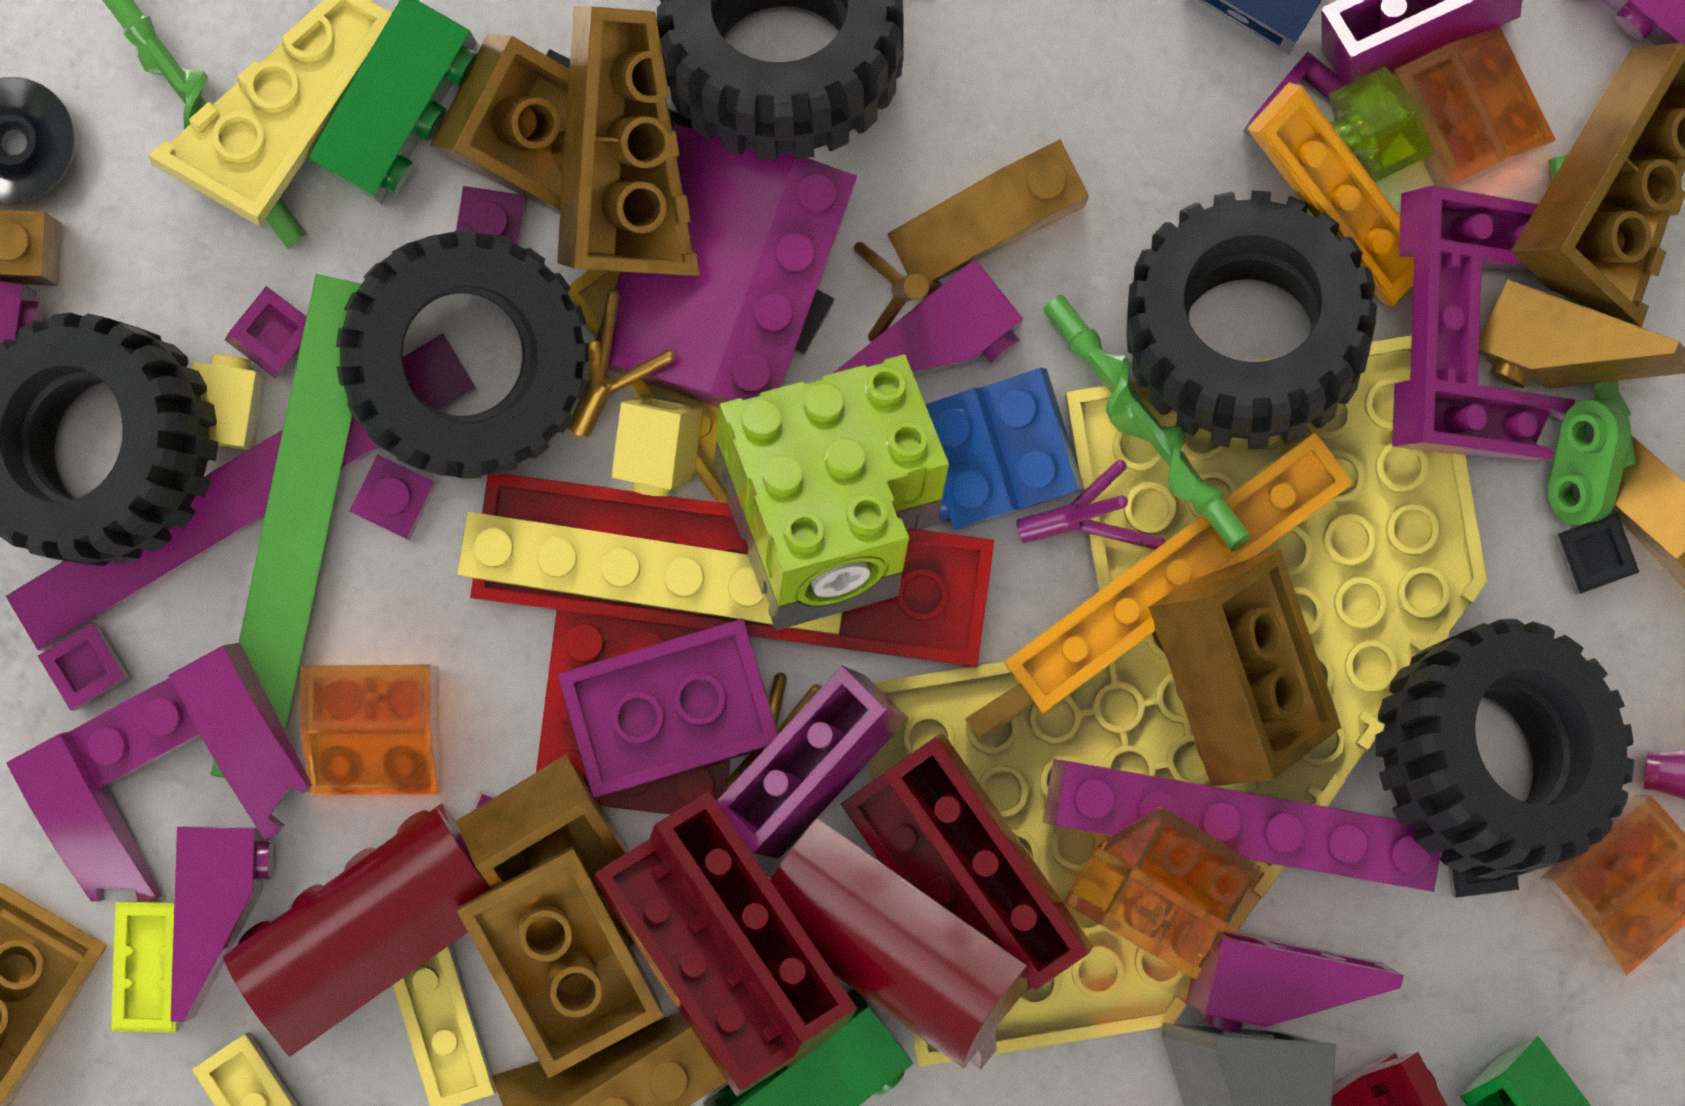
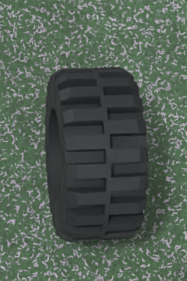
M660 0L661 4L657 6V25L667 85L670 87L671 101L680 115L685 117L691 116L692 128L705 139L712 140L717 134L721 137V148L738 155H742L746 148L757 151V159L777 161V156L781 153H794L795 160L815 157L814 149L827 145L829 151H834L850 143V131L854 129L859 134L865 133L878 120V108L882 110L889 106L896 93V79L902 76L904 61L903 0ZM778 6L798 7L812 11L827 19L839 31L836 37L820 51L808 57L788 62H769L749 57L733 48L724 39L727 32L747 15L762 9Z
M1252 190L1251 200H1236L1233 191L1214 195L1213 206L1203 209L1200 203L1195 202L1180 210L1178 227L1174 226L1171 222H1164L1152 235L1151 249L1141 251L1134 266V282L1129 285L1126 330L1127 351L1133 355L1132 371L1138 385L1142 387L1150 386L1149 402L1161 415L1168 414L1172 409L1177 412L1176 426L1182 427L1184 432L1194 436L1199 428L1211 432V444L1228 448L1231 438L1248 439V449L1268 448L1269 437L1281 435L1283 442L1289 444L1305 437L1306 425L1310 421L1315 427L1322 428L1334 419L1338 403L1348 404L1358 389L1360 375L1366 369L1376 324L1377 304L1373 302L1375 284L1371 269L1364 266L1360 267L1363 252L1352 237H1345L1340 241L1337 238L1340 224L1325 212L1320 213L1317 218H1314L1307 214V202L1292 196L1288 197L1286 204L1270 201L1271 192ZM1234 280H1259L1276 285L1291 294L1307 312L1311 320V331L1309 337L1299 347L1284 356L1260 362L1240 361L1214 351L1199 338L1189 322L1190 308L1204 293L1220 284Z
M453 231L426 236L425 238L406 243L391 251V255L380 263H376L363 276L365 280L359 289L351 294L344 308L347 313L343 327L338 328L336 347H340V366H336L339 384L344 386L349 400L346 404L354 419L360 421L369 433L367 436L381 449L394 455L397 460L411 467L441 476H452L462 479L481 478L482 475L492 473L503 474L517 469L518 463L528 458L535 459L550 448L549 440L557 432L564 433L573 420L574 416L570 412L576 399L583 400L588 381L582 380L584 362H588L589 343H584L581 326L587 323L581 305L574 306L567 293L571 287L560 273H553L544 264L546 260L544 257L531 248L524 249L512 243L513 239L497 234L475 233V231ZM457 293L481 296L499 306L514 323L522 346L520 373L508 395L494 407L484 412L467 416L447 414L424 402L409 383L403 364L405 336L417 314L436 299Z
M69 312L52 315L48 323L35 320L21 327L17 332L18 342L4 339L0 343V537L14 547L28 549L30 554L95 566H106L108 562L125 564L139 560L143 554L142 549L156 552L171 541L172 535L168 529L172 526L184 529L195 515V510L190 505L196 495L206 496L212 480L204 476L208 460H217L218 441L209 439V427L216 426L217 419L214 404L201 400L200 396L207 392V385L200 372L187 368L188 357L175 345L163 342L160 335L107 317L90 313L81 316ZM104 382L117 400L122 417L123 431L120 451L112 470L102 483L88 494L74 499L64 487L55 463L54 451L57 429L69 405L88 388Z
M1499 619L1490 624L1482 623L1427 647L1413 656L1410 665L1400 669L1391 681L1389 691L1393 695L1382 699L1378 713V722L1385 724L1383 732L1375 734L1376 756L1383 757L1385 770L1379 772L1383 790L1391 789L1397 803L1392 810L1402 826L1410 823L1417 833L1413 836L1414 841L1428 854L1438 850L1441 851L1440 861L1459 872L1470 869V872L1476 877L1495 879L1506 875L1511 878L1572 859L1587 852L1589 845L1600 842L1611 831L1613 825L1611 818L1620 816L1627 802L1628 792L1623 790L1622 787L1624 784L1632 782L1634 759L1627 757V747L1633 745L1634 740L1631 724L1624 725L1619 710L1625 707L1619 691L1617 689L1611 691L1603 678L1608 673L1595 658L1587 661L1581 655L1584 648L1566 634L1555 639V630L1550 626L1534 621L1524 625L1518 619ZM1482 697L1494 701L1507 710L1517 721L1527 738L1532 754L1533 779L1525 802L1516 799L1503 790L1492 778L1482 761L1476 741L1475 729L1476 715Z

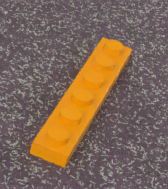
M1314 432L1223 499L1251 534V539L1240 549L1231 551L1202 515L1003 663L1017 682L1022 684L1034 705L1043 714L1155 631L1149 606L1187 581L1257 556L1353 485V481L1318 434Z

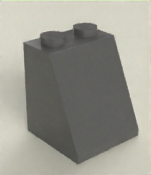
M1163 1023L1162 1039L1184 1106H1331L1336 1044L1280 1031L1242 1029L1241 1032H1233L1213 1026Z

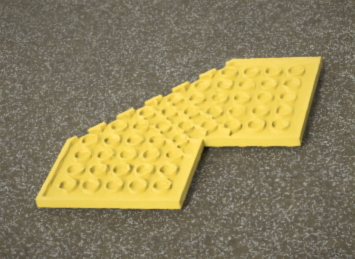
M1412 335L1372 342L1365 372L1361 373L1358 389L1348 404L1338 403L1335 418L1322 428L1315 427L1311 421L1307 423L1305 437L1285 444L1281 435L1269 437L1268 448L1248 449V439L1231 438L1228 448L1211 444V432L1199 428L1194 436L1185 432L1182 452L1204 482L1224 492L1223 499L1314 432L1318 434L1354 483L1258 554L1281 550L1341 728L1274 780L1212 787L1328 807L1359 759L1375 741V734L1380 733L1385 727V724L1378 722V713L1382 699L1393 695L1389 691L1390 683L1397 672L1409 666L1411 658L1423 649L1446 640L1470 603H1473L1487 583L1466 455L1392 447L1394 383L1410 380ZM1270 358V359H1264V360H1258V361H1252V362L1268 361V360H1272V359H1276V358ZM1137 380L1130 381L1134 392L1161 426L1171 427L1176 425L1177 412L1172 409L1168 414L1161 415L1149 402L1150 386L1142 387L1138 385ZM1106 385L1066 392L1065 399L1075 459L1084 488L1089 487L1117 460H1124L1127 464L1126 470L1090 504L1123 495L1127 497L1128 505L1125 508L1089 520L1142 532L1168 541L1202 516L1196 514L1191 502L1183 501L1171 493L1168 483L1170 467L1150 441L1120 432L1110 422L1106 413V407L1112 393ZM1088 533L1098 592L1156 549ZM1154 631L1043 714L1040 713L1034 703H1031L1032 707L983 739L975 737L964 719L1019 684L1003 663L1004 661L978 665V667L971 666L873 682L909 719L868 762L871 781L943 732L1094 945L1087 956L1037 990L1031 988L1022 994L996 1027L997 1050L993 1055L1162 1027L1163 1023L1174 1024L1187 1005L1186 997L1203 927L1238 933L1240 931L1239 928L1259 900L1265 896L1285 866L1042 823L1053 759L1211 786L1203 761L1198 754L1196 741L1182 701L1178 697L1175 681L1161 641L1158 639L1156 632ZM912 1032L918 1067L952 1062L950 1058Z

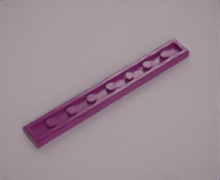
M443 333L403 357L405 373L412 388L424 402L439 411L444 410L477 390ZM353 415L340 472L380 448L367 436L369 433L360 421L354 419ZM283 429L206 475L205 477L212 479L206 496L196 495L190 505L195 510V515L184 529L173 526L168 529L172 535L171 541L156 552L142 549L143 554L139 560L125 564L108 562L106 566L63 561L6 595L5 597L37 650L43 651L264 518Z

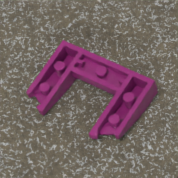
M1434 185L1401 193L1399 256L1414 258L1410 380L1394 383L1392 447L1482 457L1537 461L1552 460L1555 452L1548 447L1540 446L1536 443L1549 415L1563 420L1567 411L1575 404V399L1478 385L1482 268L1533 273L1510 251L1538 204Z
M240 642L223 645L169 674V678L77 728L69 732L60 733L6 762L26 802L54 849L91 902L104 900V889H135L137 902H149L162 896L107 786L200 736L202 737L225 779L264 840L278 835L285 825L273 816L272 813L290 787L302 793L308 792L312 784Z

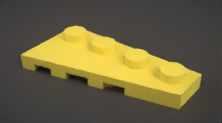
M323 0L282 36L283 42L260 63L255 60L237 76L238 82L213 105L208 102L189 119L190 125L170 143L165 140L149 154L151 164L254 224L261 226L310 154L392 12L371 0Z

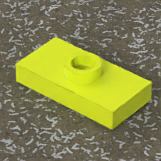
M115 902L111 1031L175 1033L180 1029V1022H170L174 902Z

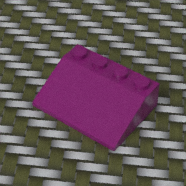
M675 125L673 131H676L680 155L677 157L682 192L687 197L691 222H688L692 251L697 256L700 276L620 272L615 286L620 296L608 369L623 373L671 349L676 353V359L673 362L639 380L719 408L720 403L742 398V401L760 396L761 392L783 386L850 202L857 176L809 158L795 160L794 153L778 154L777 161L757 159V151L746 148L742 155H738L721 148V137L715 135L712 140L705 139L692 128ZM600 329L596 337L597 341H599Z

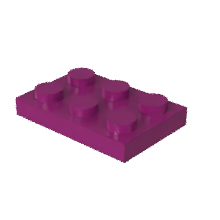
M744 619L558 674L594 799L603 798L763 750L778 735Z

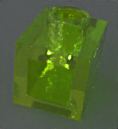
M1386 66L1329 94L1334 121L1330 122V124L1374 182L1382 180L1431 155L1422 109Z

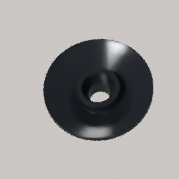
M21 77L0 78V203L18 204L29 202L51 191L67 173L75 151L74 124L63 102L42 84ZM17 133L24 134L27 139L25 150L18 155L9 154L6 148L8 139Z

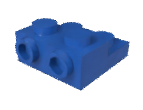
M1038 368L982 388H972L925 404L949 463L939 518L943 521L951 519L954 530L969 528L1085 490L1047 368Z

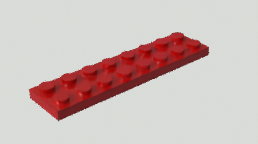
M487 474L482 514L748 555V546L745 538L741 539L729 504L674 496H651L629 490L510 474ZM907 529L909 541L897 597L844 611L839 635L788 627L775 631L774 625L745 621L749 636L978 667L995 540L920 529ZM478 579L472 580L470 598L476 600L706 630L737 620Z

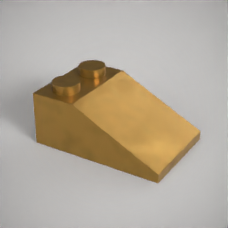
M487 34L430 146L482 176L518 194L526 195L528 199L560 214L570 69L512 35Z
M567 754L455 821L475 867L491 889L572 846L591 879H593L595 872L629 852L597 799L593 798L591 789ZM602 896L610 912L612 913L614 919L616 920L621 931L623 932L625 938L627 939L629 945L631 946L632 944H634V942L632 941V939L630 938V936L628 935V933L626 932V930L624 929V927L622 926V924L620 923V921L618 920V918L616 917V915L614 914V912Z
M573 846L456 908L457 913L548 1078L664 1017L658 996Z
M0 883V1106H10L46 1050L106 950L107 945Z

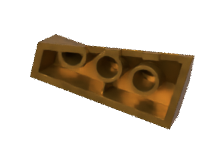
M574 6L558 264L574 269L700 276L697 256L692 251L688 222H691L687 197L682 192L677 157L680 155L676 131H672L667 97L669 96L655 11Z
M1682 42L1632 47L1510 251L1552 291L1600 313L1641 328L1649 307L1642 302L1650 276H1659L1666 255V251L1659 247L1670 215H1679L1685 197V191L1682 190V177L1685 171V45Z
M681 1012L651 1023L550 1078L546 1075L539 1061L492 1076L503 1106H690L727 1082Z

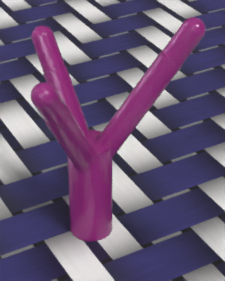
M1117 460L1069 505L1020 518L1016 521L1017 531L1023 544L1073 530L1152 549H1157L1166 541L1163 538L1089 520L1125 508L1128 505V499L1123 495L1090 504L1126 470L1127 464L1124 460Z

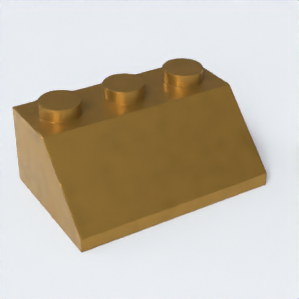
M1280 549L1260 554L1187 581L1149 606L1156 635L1161 641L1175 681L1178 697L1182 701L1196 741L1198 754L1203 761L1211 786L1274 780L1341 728Z

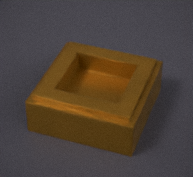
M1020 683L964 720L975 737L983 739L1032 707L1030 704L1033 702Z

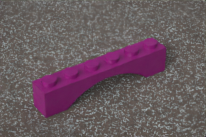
M1053 759L1042 822L1055 826L1435 892L1441 851L1439 850L1428 854L1414 841L1413 836L1417 832L1411 824L1402 826L1398 819Z

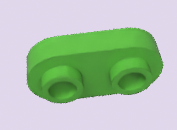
M1596 398L1580 401L1567 411L1563 419L1548 485V497L1556 515L1569 524L1582 525L1600 521L1610 514L1616 503L1631 438V424L1625 410L1611 399ZM1588 422L1594 429L1592 442L1588 440L1585 434ZM1573 484H1576L1580 490V500L1578 503L1573 496Z

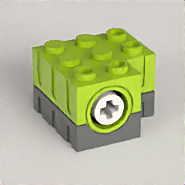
M905 354L885 359L883 363L870 367L862 365L822 376L821 380L804 384V381L761 392L758 397L743 401L742 398L719 404L714 466L721 484H725L727 489V501L741 539L745 538L747 543L748 558L761 593L767 597L769 603L768 612L775 631L897 597L909 541L906 530L911 528L918 530L936 525L938 522L949 463Z

